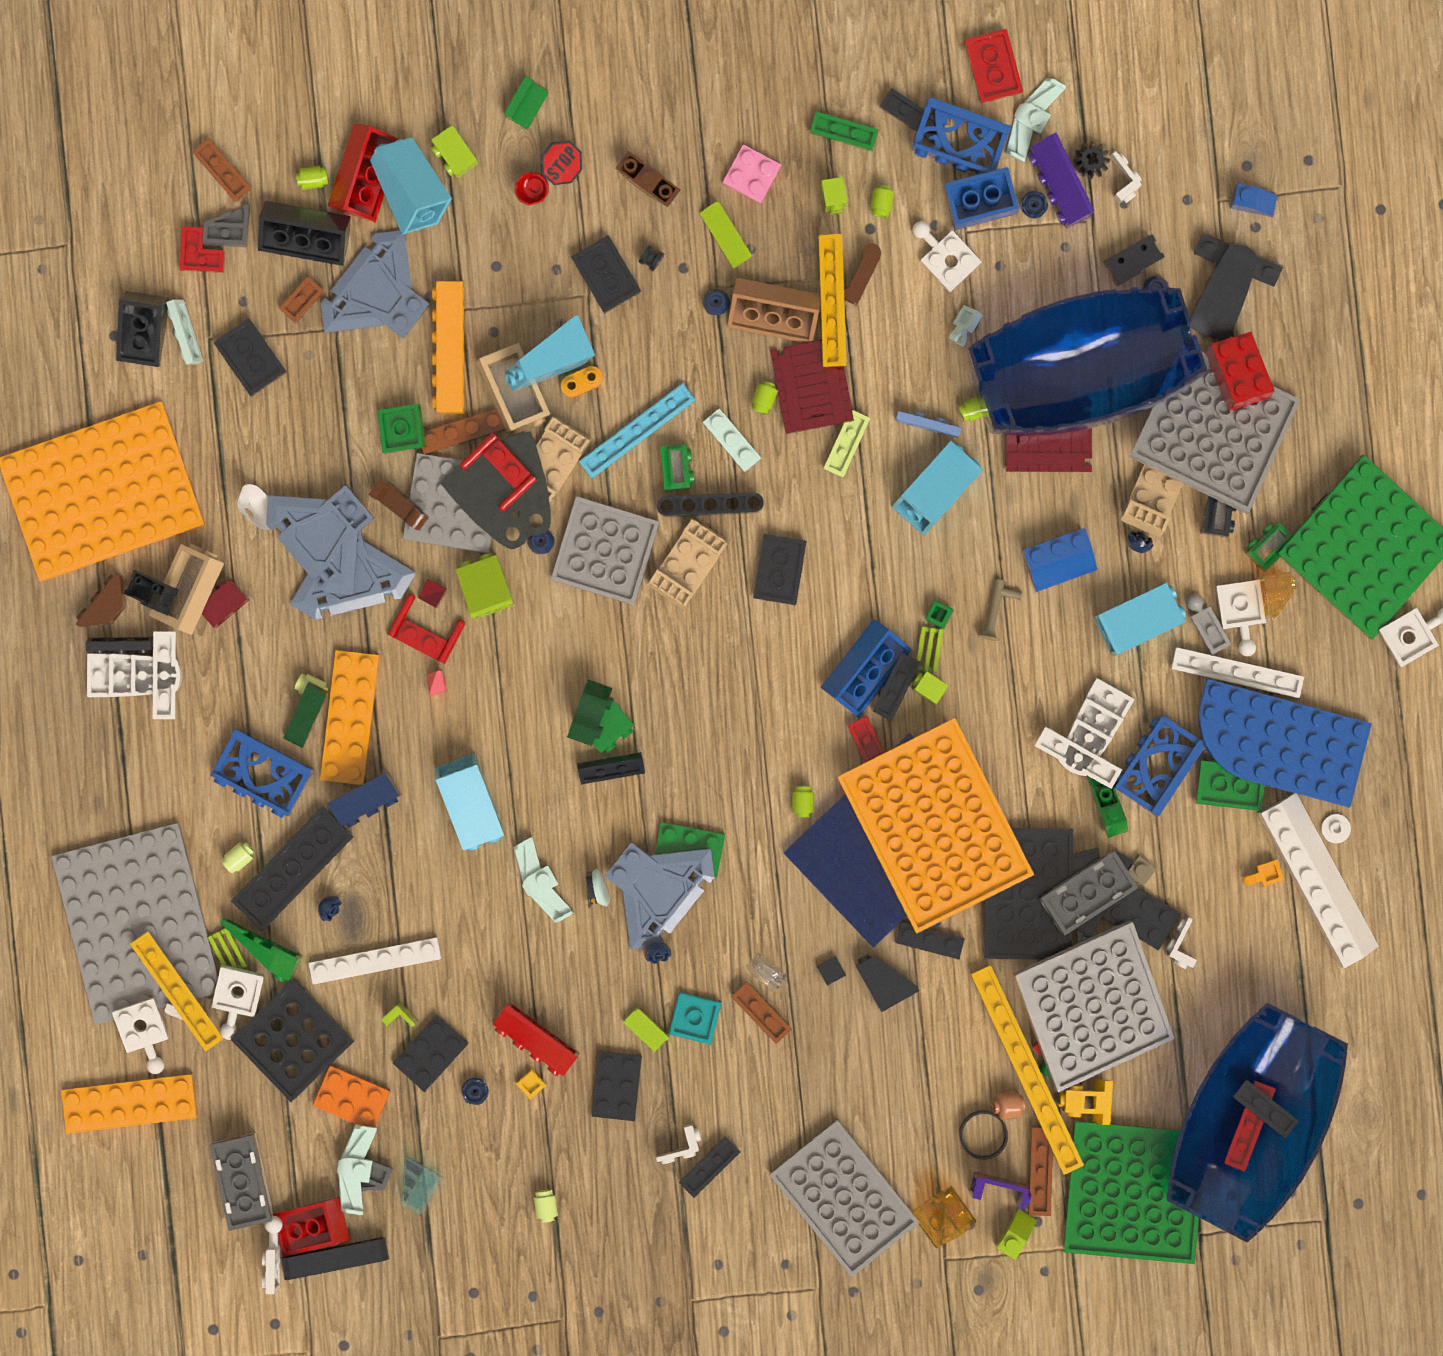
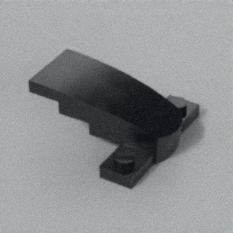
M1202 233L1194 254L1217 264L1206 282V286L1196 304L1187 327L1223 341L1229 339L1234 330L1252 278L1275 287L1283 265L1259 256L1257 252L1245 244L1238 242L1228 243Z

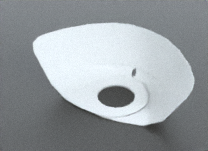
M244 485L237 502L239 511L260 529L269 530L266 525L267 494L255 485ZM245 508H248L253 513L254 519L248 516Z

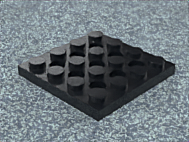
M295 978L231 1039L290 1102L294 1101L355 1042ZM291 1003L299 1006V1013L295 1016L290 1015L287 1010L288 1005ZM276 1018L281 1019L284 1023L283 1029L280 1031L272 1028V1021ZM305 1019H311L314 1022L315 1027L312 1031L304 1030L303 1021ZM258 1034H265L267 1036L268 1042L265 1046L257 1044L256 1037ZM290 1034L298 1037L299 1043L297 1046L292 1047L287 1043V1037ZM320 1035L329 1037L330 1043L327 1047H321L318 1044V1037ZM275 1049L283 1053V1059L279 1062L271 1058V1053ZM310 1050L313 1052L314 1059L312 1062H305L303 1060V1051ZM294 1065L297 1067L298 1075L296 1077H289L287 1075L286 1069L288 1066Z

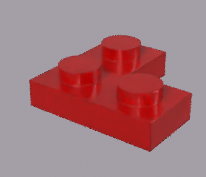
M182 226L180 271L224 273L225 251L204 249V227Z

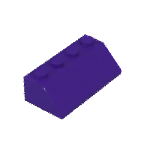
M1057 132L1030 147L1029 161L1032 166L1036 165L1039 174H1037L1041 185H1046L1049 191L1047 197L1050 204H1055L1058 210L1056 216L1060 224H1065L1067 229L1090 218L1094 209Z

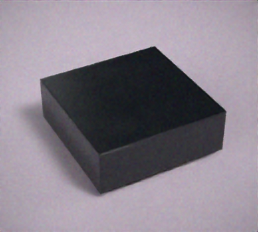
M836 956L817 966L827 986L846 976Z

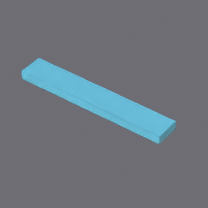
M681 383L582 458L579 463L591 479H593L695 402V398L686 386Z

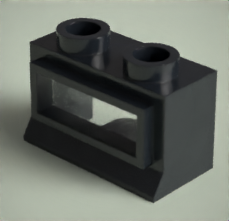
M1208 496L1207 506L1204 508L1203 514L1205 516L1204 527L1201 529L1200 534L1229 537V533H1233L1235 520H1231L1232 511L1236 512L1237 509Z

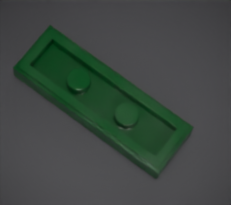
M308 682L283 739L301 748L305 746L329 691Z

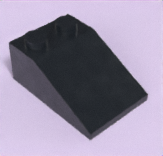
M129 291L122 295L119 299L116 361L154 367L160 366L168 318L166 302H168L169 297Z

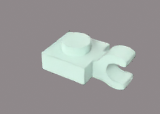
M963 305L953 322L956 328L950 334L949 339L963 347L967 341V332L973 333L983 315L979 311Z

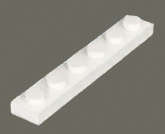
M1175 648L1171 666L1173 670L1295 698H1300L1304 680L1303 676L1181 648Z
M438 937L310 962L309 968L312 983L318 984L442 959Z

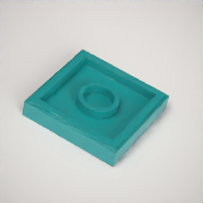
M679 991L669 1035L711 1045L722 1002Z

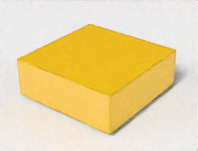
M533 1069L516 1082V1085L530 1100L547 1085Z

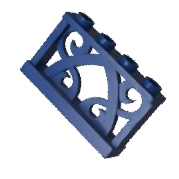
M929 97L925 102L910 150L915 151L914 154L919 157L926 158L930 156L935 158V162L947 165V163L955 165L956 170L962 172L969 170L975 172V175L997 169L1011 126ZM930 111L935 112V126L925 127ZM948 118L953 119V120H954V126H953V127H949V128L943 127V124H944V125H949V124L947 123V119H948ZM964 122L967 124V132L970 139L976 144L966 150L956 152L950 145L945 132L957 130ZM975 128L981 129V134L977 135L982 138L981 140L973 134ZM928 131H936L937 134L929 138L935 142L933 147H927L922 141L923 135ZM997 134L1000 137L994 152L987 144ZM941 146H942V148H943V150L945 151V153L940 152V151H937V150H939V149L941 148ZM983 148L991 156V162L987 166H981L977 163L978 157H982L985 160L984 153L980 151ZM970 156V162L962 160Z
M1160 715L1159 718L1155 716L1149 725L1151 728L1147 736L1143 735L1137 743V746H1139L1135 754L1131 753L1125 761L1127 766L1120 773L1114 784L1116 790L1157 817L1160 816L1205 748L1204 741L1198 739L1164 715ZM1167 727L1172 730L1174 735L1172 744H1168L1169 737L1167 734L1164 739H1159L1158 733L1160 729ZM1179 734L1193 742V746L1188 747L1177 744ZM1153 739L1156 746L1147 748ZM1169 751L1168 764L1175 773L1172 777L1162 774L1150 780L1147 770V757L1159 752ZM1174 751L1177 752L1175 757H1181L1179 764H1175L1172 761ZM1139 760V770H1132ZM1132 775L1137 779L1133 784L1137 785L1143 782L1144 785L1137 791L1129 790L1126 785L1127 779ZM1159 779L1164 780L1165 786L1163 788H1159L1158 783L1153 787L1152 784ZM1147 790L1155 803L1151 806L1137 795Z
M235 729L210 776L215 778V783L223 787L226 784L233 787V792L241 797L248 795L253 798L252 802L262 808L267 805L272 808L271 812L283 818L284 815L290 816L314 769L239 729ZM237 740L240 741L239 758L229 757ZM252 752L259 754V758L256 761H249L247 757L252 758ZM268 757L272 758L271 773L277 781L264 786H255L247 765H259ZM231 761L239 762V767L234 766L230 768V770H235L236 775L232 778L226 776L224 766ZM280 765L285 768V771L280 773L285 776L283 778L276 772V768ZM300 773L303 777L294 792L288 783ZM241 779H243L244 784H245L246 787H244V786H242V785H240V784H238V783H236V782H238V781H240ZM284 786L289 792L290 799L286 804L281 805L275 801V796L280 794L282 798L284 797V793L280 789ZM269 792V800L259 794Z

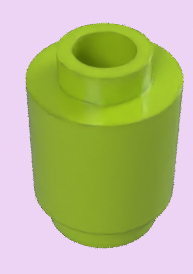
M319 165L300 168V173H296L297 185L302 186L303 190L321 188L329 184L326 167Z
M878 185V188L873 189L870 207L872 216L889 218V213H892L895 193L891 190L890 186Z
M763 381L762 384H757L751 402L753 404L752 410L768 415L769 410H772L778 390L774 389L775 384Z
M982 394L962 402L963 404L958 405L964 422L968 420L971 422L990 414L989 410L992 409L989 398H984Z
M795 787V791L792 792V813H797V817H810V813H814V792H812V787Z

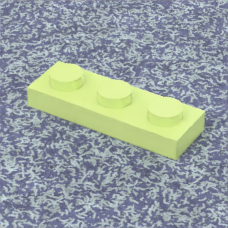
M852 410L854 421L844 423L823 468L842 478L846 474L870 421L869 417Z

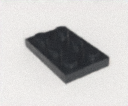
M609 235L571 257L604 314L642 292Z
M250 318L213 342L251 397L287 373Z
M768 534L763 535L753 599L796 606L807 541Z
M1138 887V889L1108 907L1103 917L1117 926L1129 920L1132 921L1138 938L1159 951L1181 913Z
M436 1014L392 1064L425 1092L469 1043Z
M606 1051L598 1052L592 1117L635 1121L642 1055Z

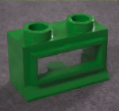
M686 444L660 446L664 490L691 489L690 484L694 483L693 470L689 471L688 462H692L691 449H687Z
M1271 522L1262 531L1265 535L1259 540L1255 538L1247 546L1249 550L1245 554L1263 572L1267 571L1280 558L1276 553L1292 536L1280 522L1275 525Z

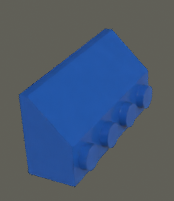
M873 619L820 688L859 718L888 681L900 654L908 655L912 649L891 630Z

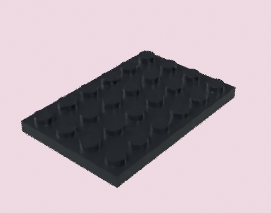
M1011 828L1034 875L985 899L984 959L1043 960L1072 947V931L1066 935L1061 934L1051 916L1040 902V897L1073 875V829Z

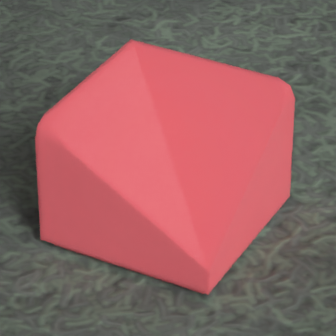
M439 670L427 674L430 689L429 695L447 691L443 671Z

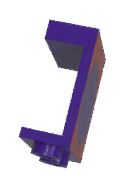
M974 1171L969 1192L972 1198L981 1200L985 1183L1019 1191L1016 1205L1023 1211L1025 1205L1029 1206L1031 1193H1029L1030 1191L1026 1184Z

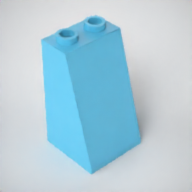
M413 137L404 140L398 139L394 143L381 144L376 147L370 161L401 233L404 235L437 225L452 198Z
M574 316L505 371L506 382L513 392L581 367L595 356L579 316Z
M950 441L902 494L892 508L925 536L983 469L977 460L970 458L964 453V449L960 445Z
M1167 583L1160 585L1094 617L1112 656L1121 654L1185 623L1186 613L1181 605H1177L1174 599L1177 597V594L1172 585L1168 586Z
M476 753L436 767V782L463 851L466 849L469 851L475 850L481 844L488 841L489 843L499 841L504 836V829Z

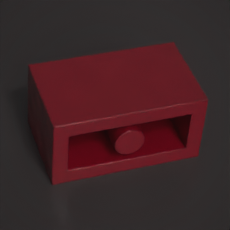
M223 580L215 587L217 591L209 596L202 611V615L213 628L219 627L249 601L233 580Z

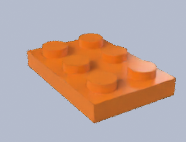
M330 1065L313 1106L351 1123L375 1127L391 1090Z

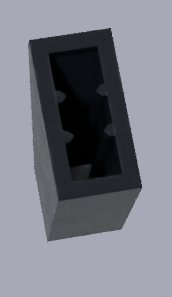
M868 953L857 959L859 963L855 966L881 1012L919 992L915 984L877 956H870Z

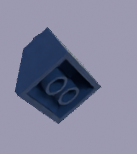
M387 772L327 803L341 827L347 825L350 828L360 822L358 818L365 814L369 818L378 813V808L385 804L386 807H389L399 802L397 797L401 796L390 773Z

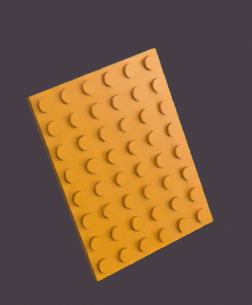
M162 401L0 457V468L40 582L205 525Z
M956 718L837 776L916 934L1034 875Z

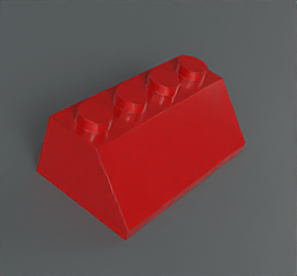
M354 123L328 207L376 223L384 192L370 160L376 147L381 144L394 143L398 138L369 125Z
M511 1002L506 1005L493 1023L496 1026L494 1030L503 1037L508 1035L513 1039V1045L520 1050L527 1049L531 1052L529 1056L538 1063L543 1061L549 1066L547 1070L555 1076L559 1074L564 1076L580 1054Z

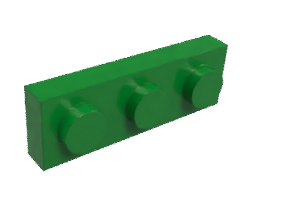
M816 111L810 134L873 151L879 129Z

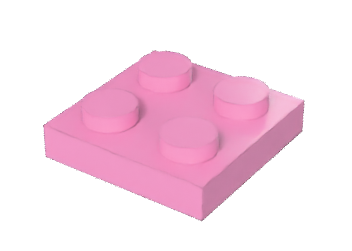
M743 144L723 184L761 204L779 172L781 164Z

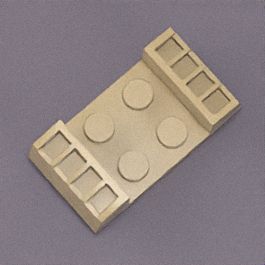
M556 416L552 417L536 445L546 479L550 504L592 440Z
M1143 464L1120 520L1160 538L1171 518L1169 516L1183 483Z
M693 517L647 586L684 610L730 541Z

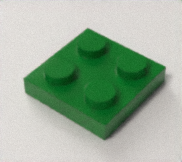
M421 404L377 410L383 454L426 447Z

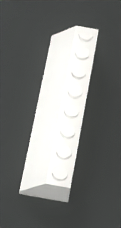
M1293 793L1258 812L1263 825L1339 966L1346 968L1379 947L1298 795Z

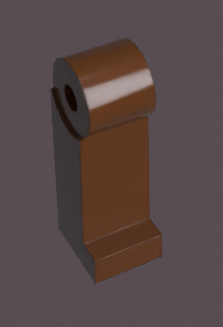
M868 244L864 247L862 261L849 288H844V300L855 306L858 305L880 260L881 249L876 244Z
M379 479L368 494L418 531L421 530L429 519V516L389 481Z

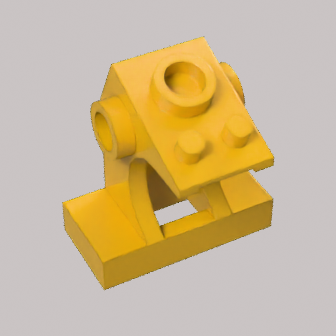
M1095 1079L1094 1090H1083V1086L1073 1085L1060 1091L1058 1107H1062V1110L1068 1112L1070 1117H1081V1113L1093 1114L1092 1122L1110 1125L1113 1081ZM1085 1096H1094L1093 1107L1084 1108Z

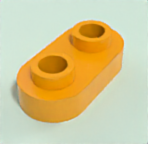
M586 367L566 376L561 382V390L567 397H577L599 387L603 380L602 373L597 367ZM590 373L595 374V380L589 381L588 375ZM574 382L576 384L575 389H568V384Z

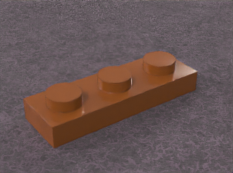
M209 138L192 151L235 203L252 189Z
M747 981L731 996L775 1044L792 1030Z

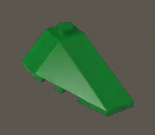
M223 918L220 923L269 972L274 974L273 978L281 982L292 980L303 957L302 955L229 919Z

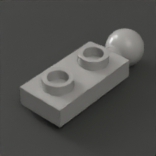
M1196 593L1190 594L1186 599V605L1190 610L1196 612L1190 618L1210 654L1213 655L1231 645L1212 608L1209 606L1203 609L1204 601L1202 596Z

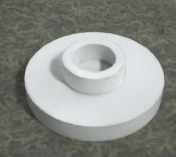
M1333 814L1324 819L1321 825V832L1327 841L1341 843L1349 837L1351 826L1347 818L1339 814Z

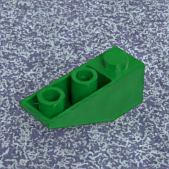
M1087 775L1086 777L1107 838L1128 832L1127 818L1114 785L1111 789Z

